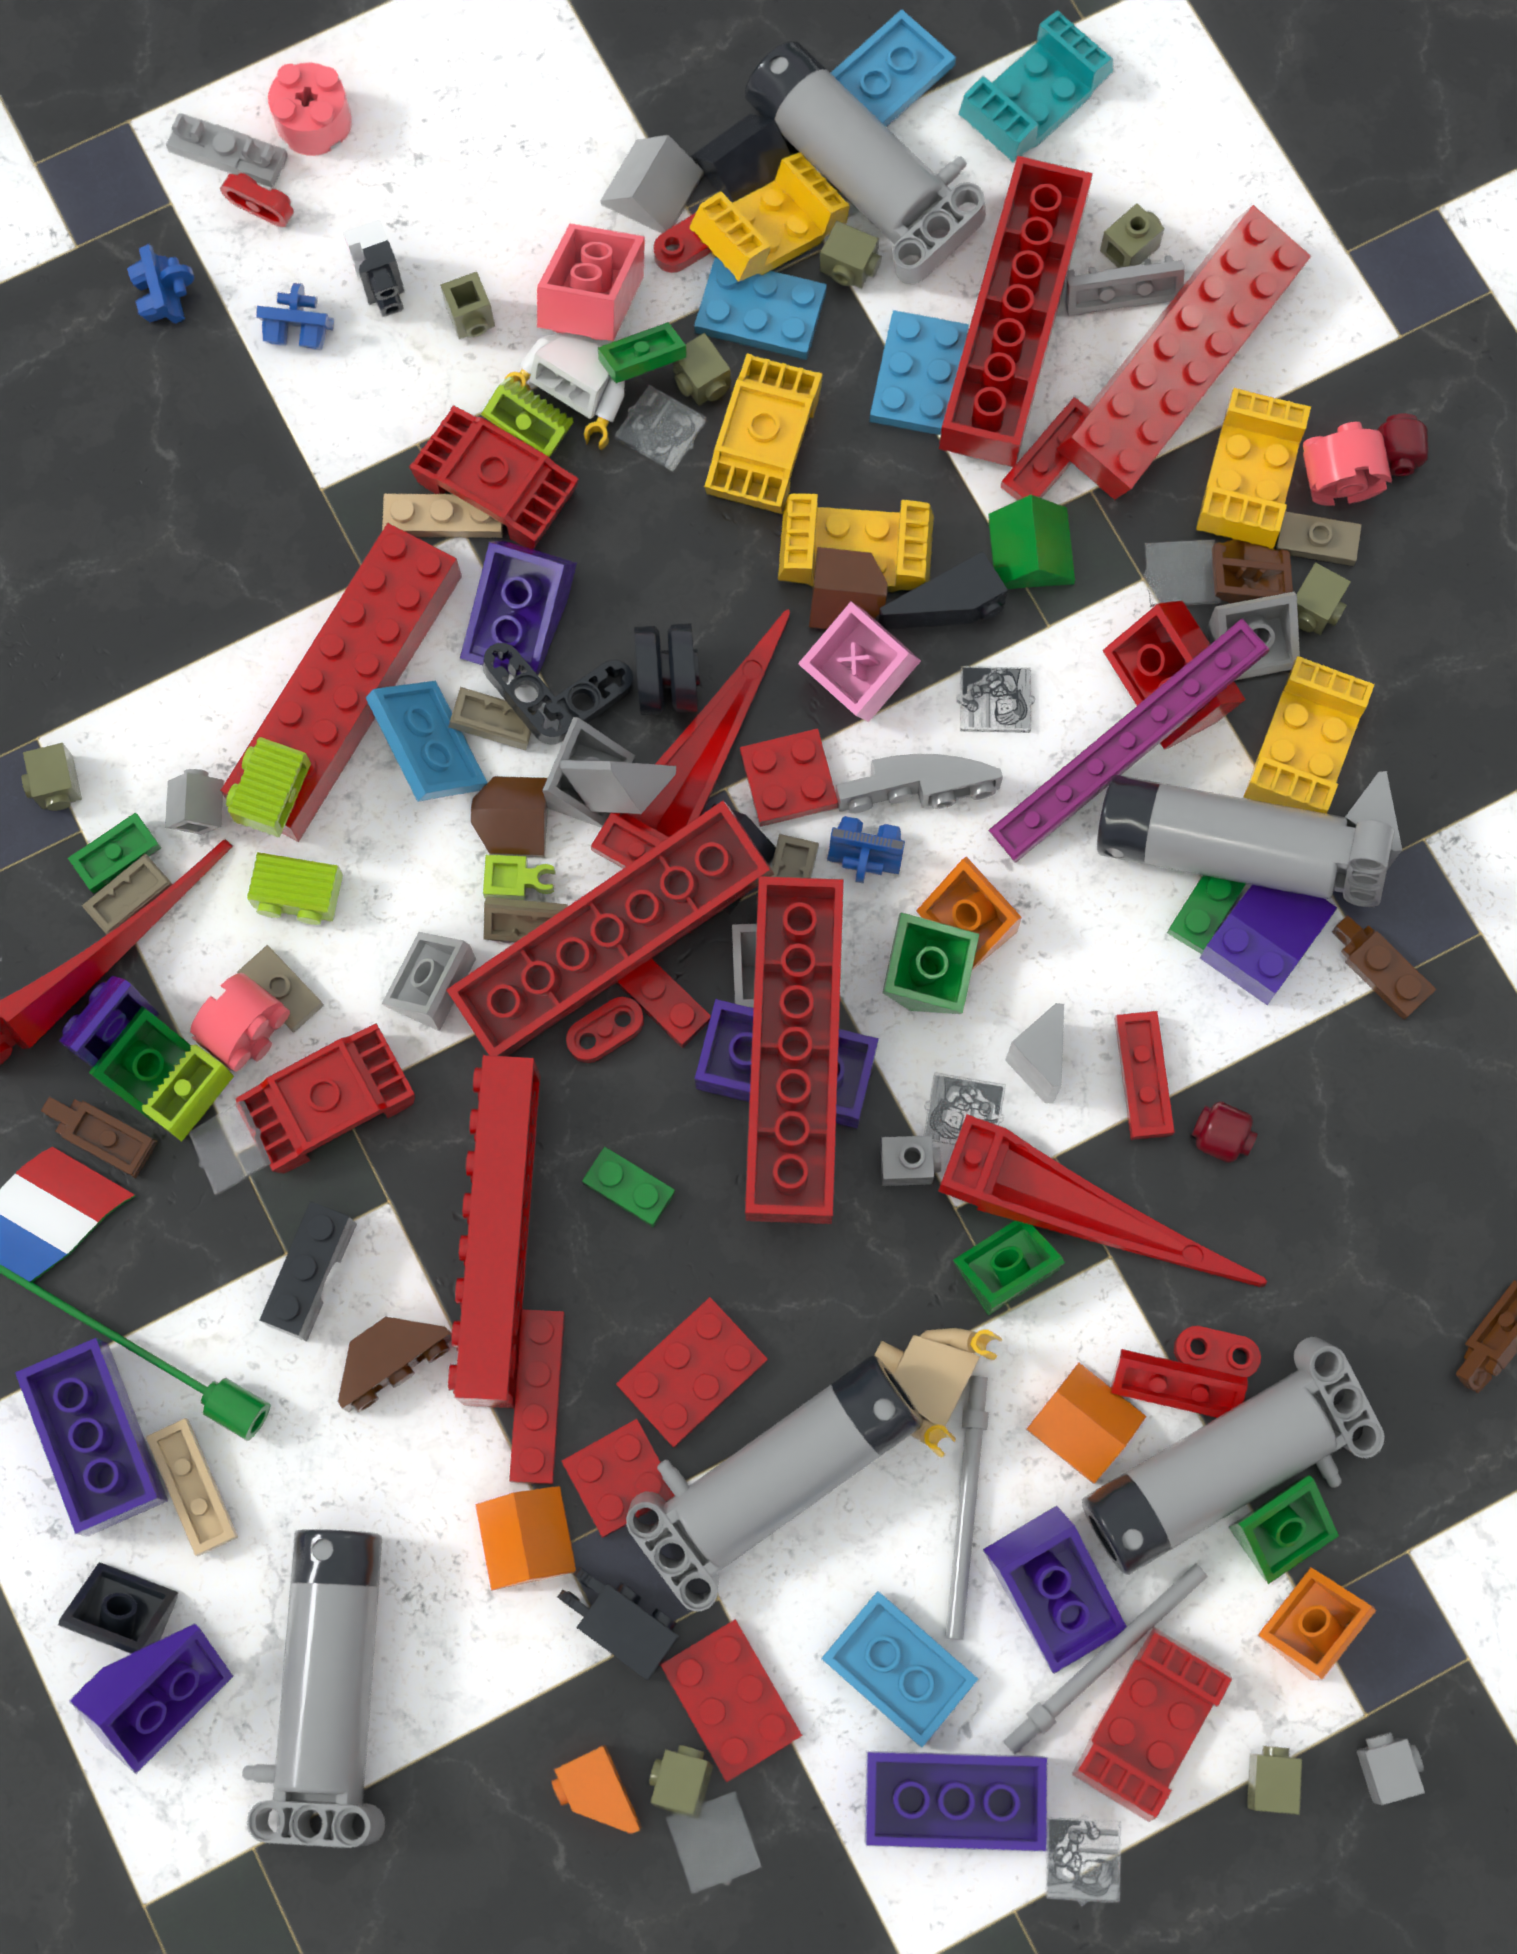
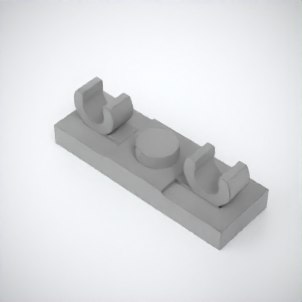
M178 113L171 127L172 133L166 143L168 152L231 174L238 175L239 173H244L253 178L257 183L271 188L274 187L288 157L284 148L183 113Z
M1168 255L1165 256L1164 263L1151 264V260L1148 258L1144 260V266L1141 264L1114 268L1104 272H1097L1094 267H1089L1088 274L1075 276L1074 270H1069L1066 280L1065 305L1068 316L1173 300L1184 286L1185 268L1182 260L1173 261V258Z

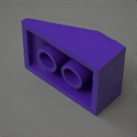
M507 541L489 542L460 658L483 665L485 652L491 645L506 643L513 646L534 672L539 675L566 606L577 563ZM495 657L493 667L502 666L511 674L508 671L509 660L501 661Z
M1251 885L1207 944L1200 959L1268 1005L1337 910V907L1324 898Z
M111 976L107 982L100 983L93 990L89 997L90 1003L80 1015H74L66 1023L62 1031L63 1036L59 1042L93 1068L142 1006L156 1017L159 1013L132 984L125 979Z
M1057 1505L983 1549L1000 1584L1053 1674L1115 1638L1127 1627L1075 1525Z
M192 1624L103 1667L69 1702L105 1748L137 1774L234 1676L202 1630L196 1624Z

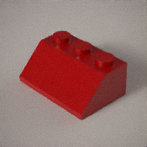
M1182 600L1158 603L1102 651L1135 704L1139 705L1206 649L1210 643ZM1232 682L1160 742L1163 749H1169L1217 723L1246 699L1235 682Z

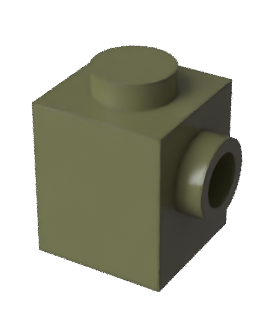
M1136 203L1104 231L1100 252L1117 268L1140 265L1160 248L1165 228L1153 212L1145 211Z
M836 221L820 252V272L831 276L841 285H853L862 289L868 276L874 278L880 267L882 256L878 254L879 238Z
M477 271L440 284L447 312L459 340L465 337L481 336L488 329L495 327L491 304Z
M703 333L685 344L687 358L673 362V371L676 374L674 378L677 386L684 396L691 395L698 406L708 400H718L731 387L730 367L707 335Z
M1315 562L1297 593L1298 628L1306 632L1314 631L1321 635L1327 623L1335 626L1347 606L1341 600L1351 581Z
M63 742L23 752L27 774L22 775V784L28 799L33 798L42 810L47 809L50 811L66 809L71 806V802L82 800L73 755Z
M679 1745L677 1752L665 1749L663 1760L656 1759L652 1768L650 1785L655 1786L651 1804L660 1809L699 1819L713 1766L708 1761L703 1760L704 1752Z
M1263 1746L1262 1754L1250 1753L1248 1809L1300 1815L1302 1759L1289 1757L1290 1748Z

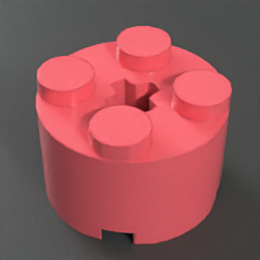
M317 63L285 64L280 67L268 93L269 108L279 136L288 144L289 148L299 154L315 156L331 151V146L338 141L342 143L346 139L352 123L345 90L336 70Z
M1349 422L1339 426L1337 433L1325 437H1312L1303 442V456L1312 500L1316 504L1335 506L1334 498L1347 497L1349 504L1361 502L1381 494L1387 489L1386 481L1392 482L1383 435L1378 430L1362 429L1360 422Z
M237 973L220 985L226 991L217 1000L212 996L206 1000L195 1016L190 1028V1033L194 1035L191 1038L234 1072L239 1071L249 1059L252 1058L257 1062L267 1054L272 1046V1042L269 1040L274 1030H277L285 1023L290 1015V1010L283 1003L244 973Z

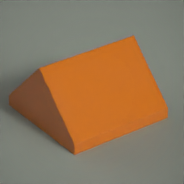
M968 857L963 858L916 910L924 919L979 934L972 970L1018 932L1022 919L1018 912Z
M1078 1362L1026 1430L1091 1483L1095 1484L1127 1446L1147 1416L1122 1396L1112 1394L1111 1387Z
M560 1486L513 1492L475 1504L491 1591L571 1574L576 1571Z
M1311 1567L1259 1632L1258 1636L1309 1680H1323L1376 1610L1370 1604Z

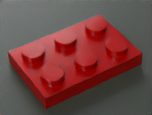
M709 1297L619 1380L616 1385L668 1443L675 1448L756 1373L768 1359L714 1300Z
M736 1619L660 1665L726 1782L803 1736Z

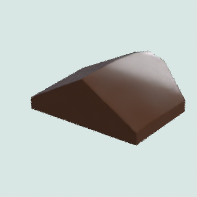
M1234 539L1224 543H1216L1211 548L1215 596L1229 604L1293 592L1289 551L1284 549L1278 551Z
M817 547L809 627L828 629L850 602L865 610L874 619L879 615V609L886 604L888 582L872 553Z
M494 776L472 798L471 824L489 855L545 858L548 807L543 794V788L548 778Z

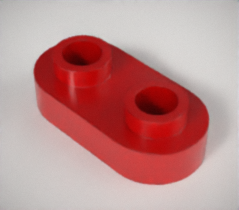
M239 173L238 175L228 174L220 187L222 195L233 205L275 226L286 227L294 214V210L290 205L291 200L286 194L277 189H271L270 191L263 188L253 178L244 173Z
M696 213L656 238L653 245L654 260L660 269L669 273L680 272L712 253L711 249L702 242L700 237L689 228ZM669 245H677L679 247L675 251L666 249Z
M617 997L575 1022L568 1030L566 1036L567 1047L571 1055L580 1062L592 1063L636 1037L644 1024V1017L640 1006L631 998ZM620 1015L630 1016L631 1021L627 1026L620 1027L616 1024V1019ZM587 1036L596 1039L595 1045L590 1049L581 1047L582 1039Z
M1192 1326L1185 1329L1178 1335L1174 1343V1354L1178 1362L1247 1378L1258 1370L1261 1362L1260 1350L1251 1339L1202 1326ZM1192 1340H1200L1204 1344L1205 1351L1202 1355L1192 1352L1190 1348ZM1239 1349L1246 1354L1247 1360L1245 1364L1239 1365L1234 1362L1232 1357L1234 1350Z

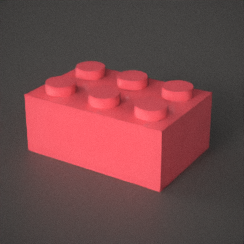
M569 223L537 286V327L550 329L556 333L588 336L594 340L614 341L644 277L645 236Z

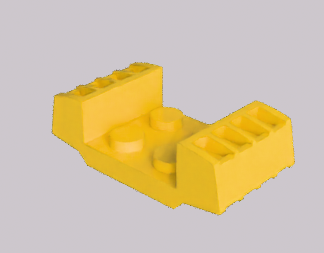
M799 152L782 159L775 181L732 203L721 191L699 205L689 228L700 237L702 242L721 260L725 268H728L736 280L740 282L756 274L764 275L819 245L830 234L836 221L844 224L847 223L850 205L821 176L815 167L808 162L804 155Z
M747 353L740 375L736 380L714 449L711 466L704 486L707 494L783 514L784 504L790 493V477L809 418L814 417L821 393L823 373L812 372L804 368H797Z
M1233 388L1219 435L1196 530L1274 549L1281 530L1287 506L1285 501L1299 445L1306 430L1310 406Z
M789 494L783 508L778 580L805 583L813 587L817 547L872 553L888 582L887 592L913 590L930 581L934 515L929 503L901 500L900 513L822 508L817 507L818 494Z
M1297 656L1278 701L1243 797L1327 814L1338 786L1336 783L1359 719L1368 705L1375 684Z

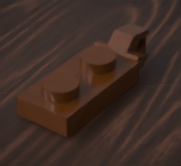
M1347 915L1332 930V933L1346 946L1341 951L1347 959L1345 963L1402 1019L1405 1020L1436 991V988L1378 931L1375 932L1370 926L1363 930L1362 927Z
M49 1096L41 1109V1112L45 1113V1115L60 1123L55 1132L60 1134L63 1139L135 1179L158 1143L151 1137L85 1101L80 1102L74 1099L71 1106L68 1107Z
M1517 1280L1512 1282L1465 1343L1468 1348L1464 1356L1466 1361L1456 1372V1376L1459 1377L1466 1388L1476 1393H1479L1492 1380V1375L1497 1376L1500 1374L1502 1369L1508 1365L1517 1353Z

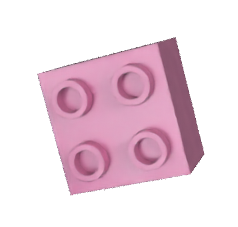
M850 602L798 664L854 715L869 722L921 660L865 610Z

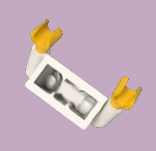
M571 333L541 337L521 362V371L509 373L505 379L513 376L514 382L520 381L521 386L527 387V391L531 390L527 382L529 380L589 419L597 415L596 422L588 424L585 428V441L588 444L592 433L601 432L603 437L599 442V450L607 446L609 437L606 427L609 421H614L624 398L625 380L619 383L613 381L598 360V347L614 341L594 340L588 336Z

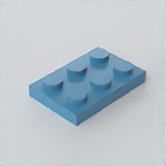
M901 9L837 66L831 74L887 127L955 66L956 57Z
M714 258L695 321L694 331L697 334L702 335L705 333L710 337L807 360L826 295L827 284L769 271L764 275L756 274L738 282L732 272L725 268L721 260Z
M893 310L869 422L941 435L943 420L966 342L969 324Z
M436 681L376 688L366 696V700L417 802L477 792L488 783L462 731L448 727L452 712Z
M879 1591L874 1594L821 1658L921 1748L978 1680L974 1674Z

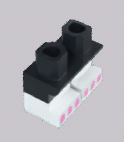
M378 219L343 232L354 270L358 279L361 278L368 304L377 303L382 317L402 311L404 307L399 294L405 291L397 260L381 220Z

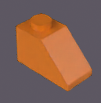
M606 1745L554 1769L558 1778L551 1782L562 1806L569 1803L573 1812L631 1834L642 1828Z

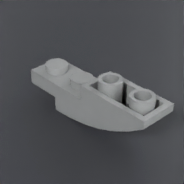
M941 754L896 755L872 760L871 776L836 784V796L839 812L849 810L850 813H860L871 809L874 803L887 800L891 804L902 803L913 797L912 794L918 793L922 808L932 806L933 809H943L954 805L957 799L972 796L973 800H980L996 793L995 790L1000 789L1003 775L1001 769L963 757Z

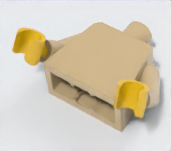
M959 1328L926 1330L920 1337L913 1335L905 1352L881 1341L874 1355L895 1376L921 1416L923 1425L912 1433L911 1436L926 1444L938 1457L946 1455L937 1447L941 1439L950 1438L953 1442L956 1441V1438L945 1426L980 1356L973 1353H978L989 1360H995L998 1356L986 1350V1346L991 1340L1002 1341L1000 1336L990 1330L983 1329L978 1332Z

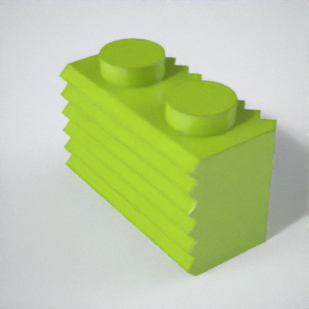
M513 376L507 377L497 387L481 413L483 417L548 457L557 449L573 424L572 417L567 418L566 413H560L559 408L554 409L553 404H547L546 399L540 400V395H534L533 390L527 391V387L521 386L520 381L514 382Z
M259 737L257 744L254 747L250 746L242 761L244 774L241 776V782L239 784L234 783L227 795L226 806L234 822L280 838L311 765L307 754Z
M258 852L247 899L253 908L257 909L256 912L262 916L281 918L282 913L293 914L297 916V920L300 922L320 925L322 920L333 921L343 873L338 865Z
M190 1045L191 1051L185 1052L186 1058H180V1064L174 1065L175 1071L169 1072L170 1078H164V1084L158 1085L159 1091L153 1092V1098H147L148 1104L142 1105L144 1113L181 1142L234 1077L222 1063L198 1045Z

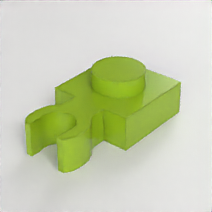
M486 855L483 896L484 898L525 900L526 888L535 889L541 894H551L554 892L553 884H541L539 878L543 874H555V868L550 864H541L535 868H527L528 860L526 856Z

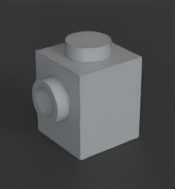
M200 769L184 770V774L168 780L165 828L200 835L220 828L223 794L220 790L224 785V780L208 777L209 773Z
M932 1135L881 1137L882 1186L928 1185L933 1183L934 1173L941 1172L940 1147H933Z
M1392 1732L1367 1738L1368 1747L1356 1750L1374 1804L1385 1805L1425 1793L1419 1776V1772H1423V1763L1416 1746H1410L1408 1739H1394Z

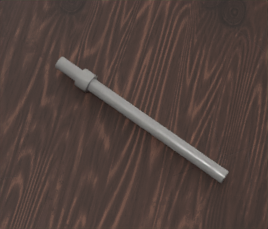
M971 1376L968 1410H963L962 1427L966 1428L946 1628V1638L963 1640L982 1434L983 1430H987L989 1412H985L988 1378L982 1376Z
M1198 1564L1193 1565L1043 1705L1038 1702L1026 1713L1028 1719L1003 1741L1014 1755L1017 1754L1040 1731L1045 1734L1057 1723L1054 1719L1208 1577L1204 1570Z

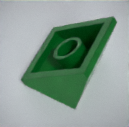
M1029 495L988 513L993 568L1007 589L1075 584L1067 507L1034 495Z
M901 912L898 917L882 993L909 1011L962 1014L979 934Z
M142 1006L89 1073L152 1121L143 1112L142 1105L148 1104L147 1098H153V1092L159 1091L158 1085L164 1084V1078H170L169 1072L175 1071L174 1065L180 1064V1058H186L185 1052L191 1051V1046Z
M1016 1220L953 1259L955 1266L988 1316L1057 1273L1065 1263L1062 1256L1033 1225Z
M1310 1475L1298 1479L1229 1526L1239 1544L1268 1584L1339 1536L1315 1480Z

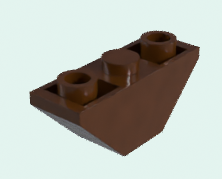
M384 1317L349 1343L338 1397V1403L341 1408L347 1412L355 1409L359 1413L373 1405L379 1399L376 1393L389 1384L393 1388L403 1384L414 1375L412 1368L426 1359L428 1363H431L448 1352L450 1349L448 1343L452 1341L451 1332L445 1326L392 1317Z

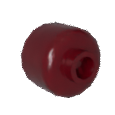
M1406 413L1395 414L1388 417L1386 422L1379 426L1377 430L1383 435L1392 475H1410L1414 473L1416 468L1421 467L1427 461L1428 429L1423 422L1417 420L1416 416Z
M1220 1101L1213 1104L1211 1108L1206 1105L1204 1106L1193 1129L1192 1136L1197 1138L1196 1146L1200 1151L1224 1162L1231 1163L1237 1159L1240 1153L1245 1156L1249 1155L1258 1133L1251 1131L1253 1118L1250 1114Z

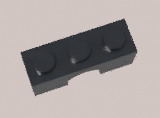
M310 1201L259 1321L268 1327L306 1342L308 1341L324 1303L321 1300V1294L327 1276L336 1262L341 1263L357 1225L349 1216Z

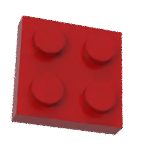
M818 729L740 747V755L759 827L838 808L837 796Z
M637 1419L562 1460L602 1538L626 1526V1517L631 1501L638 1494L654 1492L659 1494L666 1502L675 1497L674 1493L662 1479V1474L657 1469L661 1462ZM639 1509L636 1512L637 1519L653 1511V1509Z

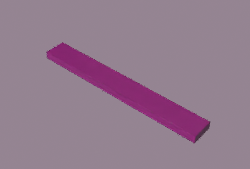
M1240 619L988 831L1016 863L1109 785L1110 779L1114 775H1122L1264 657L1269 652V648L1243 619Z

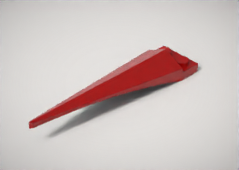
M789 610L782 613L720 690L655 763V765L676 766V775L642 814L611 812L591 844V851L617 866L625 868L703 814L790 618Z
M226 839L222 840L173 885L119 927L56 969L1 999L0 1065L9 1058L13 1050L12 1047L15 1044L22 1049H30L233 845Z
M966 1114L938 1192L978 1206L977 1210L1253 1286L1265 1287L1267 1284L1264 1277L1205 1248L1132 1208L1053 1160L1008 1129Z

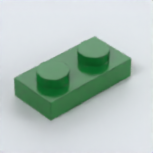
M669 322L598 347V360L615 383L687 358L686 345Z
M135 812L68 857V860L89 890L95 894L145 853L149 857L160 850L161 846Z
M1203 875L1169 927L1167 934L1202 954L1246 883Z
M605 1146L582 1180L583 1185L653 1228L676 1193L670 1186Z

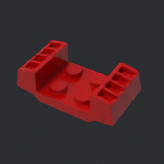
M454 405L444 420L441 421L434 434L431 435L424 448L421 449L414 462L409 466L417 482L434 494H444L446 491H449L506 525L511 540L533 550L575 491L579 480L555 464L547 455L486 419L475 417Z
M375 1023L351 1036L340 1038L267 1077L262 1083L238 1096L235 1100L271 1170L285 1174L311 1161L307 1153L383 1112L389 1119L413 1105L415 1094L379 1026Z
M1153 1627L1092 1733L1071 1775L1147 1822L1156 1819L1172 1792L1168 1787L1213 1706L1218 1707L1232 1681L1231 1674Z

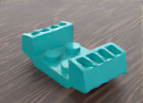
M1057 10L1039 25L1037 42L991 83L983 75L971 86L963 96L958 115L964 118L986 140H989L996 149L1014 163L1017 155L1022 156L1031 148H1036L1091 97L1093 92L1113 73V58Z

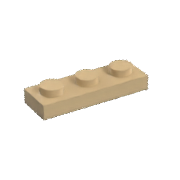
M384 494L382 531L386 524L390 523L415 537L502 538L503 524L454 494Z
M184 1418L146 1436L195 1556L203 1555L238 1538L189 1419Z

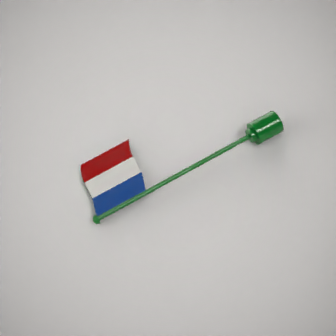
M53 1146L23 1165L0 1189V1273L202 1393L201 1404L205 1405L203 1408L204 1416L244 1440H251L265 1422L270 1411V1403L228 1378L222 1379L219 1383L213 1381L208 1387L33 1283L68 1257L110 1213L137 1196Z

